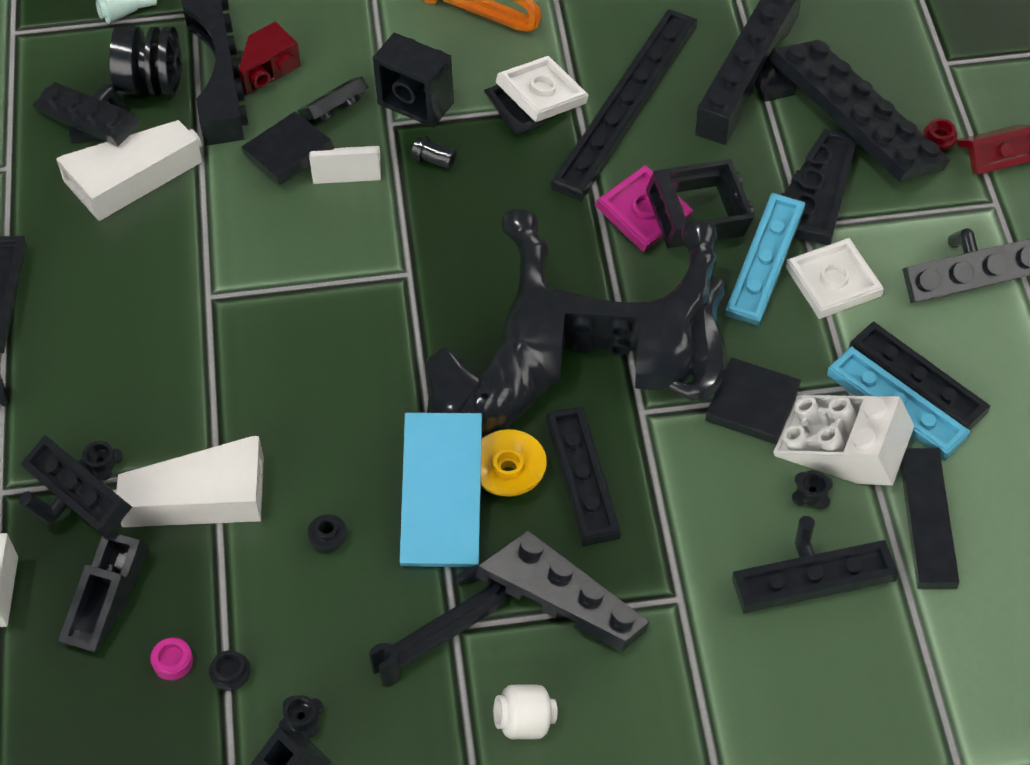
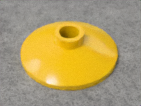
M509 429L495 431L482 438L481 487L484 490L499 496H517L532 490L540 483L546 471V454L542 445L533 436L522 431ZM507 467H511V468H513V469H515V470H512V471H504L503 469H504V468H507Z

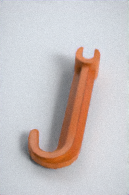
M438 0L423 1L428 4H435ZM442 0L519 31H534L542 21L541 9L533 0H512L524 7L528 14L493 0Z

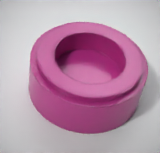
M166 638L157 643L151 652L150 659L153 669L162 679H180L192 668L193 655L191 649L180 638Z

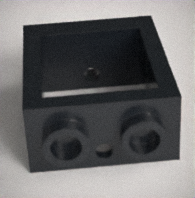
M731 159L655 170L653 172L646 192L667 249L685 246L681 241L682 228L687 223V220L676 194L677 192L716 186L728 215L725 218L707 220V222L715 225L718 231L717 240L745 235L754 219V208L752 203L746 198L742 188V177L739 172H736Z

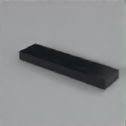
M873 321L850 342L849 348L852 346L968 430H971L989 412L991 405Z
M583 406L546 413V422L582 546L620 539L621 531Z
M906 448L900 467L917 589H957L959 576L939 448Z

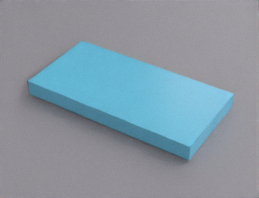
M405 413L400 566L472 567L479 565L482 413Z

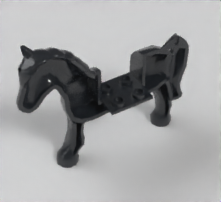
M520 209L507 211L502 217V232L513 240L519 249L520 281L517 296L505 322L502 343L497 355L484 374L469 367L456 351L448 348L438 349L427 359L425 366L431 390L427 413H482V438L495 431L509 429L513 422L517 421L535 404L539 395L548 391L550 384L560 383L564 336L565 346L572 347L574 351L580 353L591 352L594 348L608 349L614 355H626L630 351H637L635 388L644 390L668 389L692 401L700 400L702 402L717 391L725 375V342L717 318V308L724 296V282L712 276L713 268L717 264L714 247L717 242L718 231L715 225L707 221L686 223L682 228L681 241L690 252L689 269L679 285L670 294L654 301L617 302L550 287L546 282L544 272L545 261L549 251L547 242L537 234L538 219L536 215L527 210ZM692 374L693 381L684 383Z

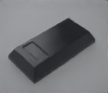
M499 85L484 90V93L516 137L535 130L544 124V120L535 122Z

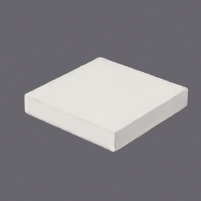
M549 56L500 72L496 78V83L535 122L587 103L589 96Z
M850 238L790 258L786 262V269L819 319L883 295V286Z

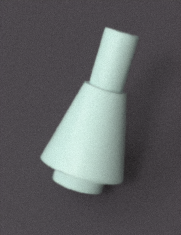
M96 0L98 15L101 19L105 18L108 24L137 11L139 8L157 5V0Z

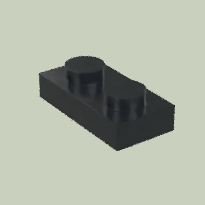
M363 76L356 77L339 85L297 111L307 121L316 120L317 123H320L334 115L332 109L340 104L345 108L361 99L359 93L369 87Z

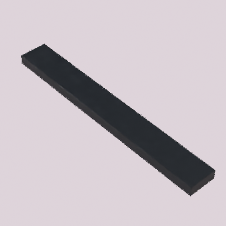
M670 9L666 11L551 181L552 190L580 201L584 199L697 27L696 18Z

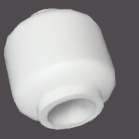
M508 685L502 694L497 695L494 700L493 716L497 729H502L504 735L509 739H541L547 734L550 724L556 723L557 703L555 699L549 698L547 690L541 685Z

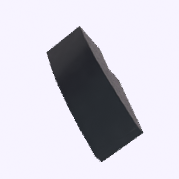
M114 532L108 538L102 535L92 565L85 564L58 639L59 642L95 653L99 651L131 594L150 546L141 540Z

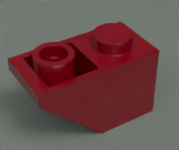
M276 21L248 36L239 67L243 92L246 95L265 87L267 84L301 66L298 43Z

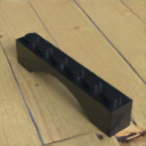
M181 0L187 30L198 36L209 46L216 60L209 82L196 98L204 144L208 146L245 140L242 126L249 125L245 105L239 106L238 103L245 101L241 81L235 82L236 78H241L237 58L231 59L232 55H237L234 36H227V33L233 32L230 13L224 14L223 12L229 10L228 0Z
M801 0L759 1L698 106L696 136L727 145L739 124L750 92L766 59L777 43L788 36L799 16Z

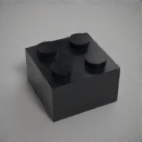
M394 32L372 57L378 105L434 128L454 103L451 55Z

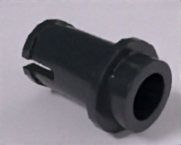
M428 136L424 138L417 137L412 147V156L416 157L418 162L425 160L450 170L455 163L457 150L432 142Z

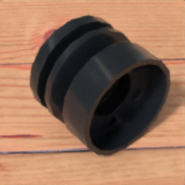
M116 26L110 41L109 59L112 85L118 94L142 95L147 83L151 96H159L161 91L164 96H176L182 72V52L178 32L175 27H163L162 31H160L159 27H150L145 40L144 32L140 26Z

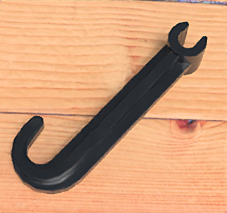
M479 565L472 566L456 575L457 584L465 585L478 579L475 575ZM490 579V585L397 643L393 645L389 643L375 645L369 652L372 672L375 674L380 671L382 685L394 684L399 680L402 668L504 605L509 596L505 592L506 586Z

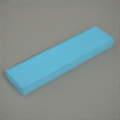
M771 193L726 307L725 316L758 327L760 326L805 209V202Z
M852 346L828 368L827 376L854 396H900L914 424L911 437L926 448H939L940 457L944 461L969 437L970 430Z

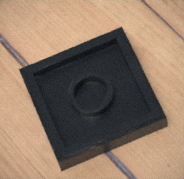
M294 111L241 146L249 160L281 185L310 165L309 153L311 151L333 150L334 146L330 138Z
M731 357L725 370L724 380L715 392L707 410L705 421L777 444L799 391L801 380Z

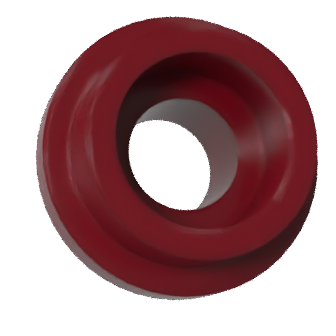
M934 119L923 131V135L936 143L940 150L952 148L957 141L955 126L947 119Z

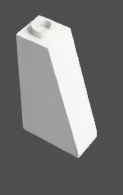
M177 120L131 134L119 146L105 142L62 155L56 160L65 184L96 219L101 221L202 163L199 150L202 147V143L193 129L188 130Z
M259 436L247 437L118 474L117 490L113 491L132 506L131 510L121 521L122 527L261 521L264 456Z

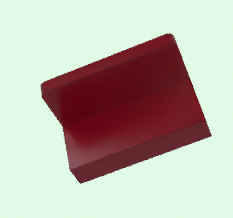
M1013 125L957 139L956 141L957 147H968L972 174H982L1030 162V125Z

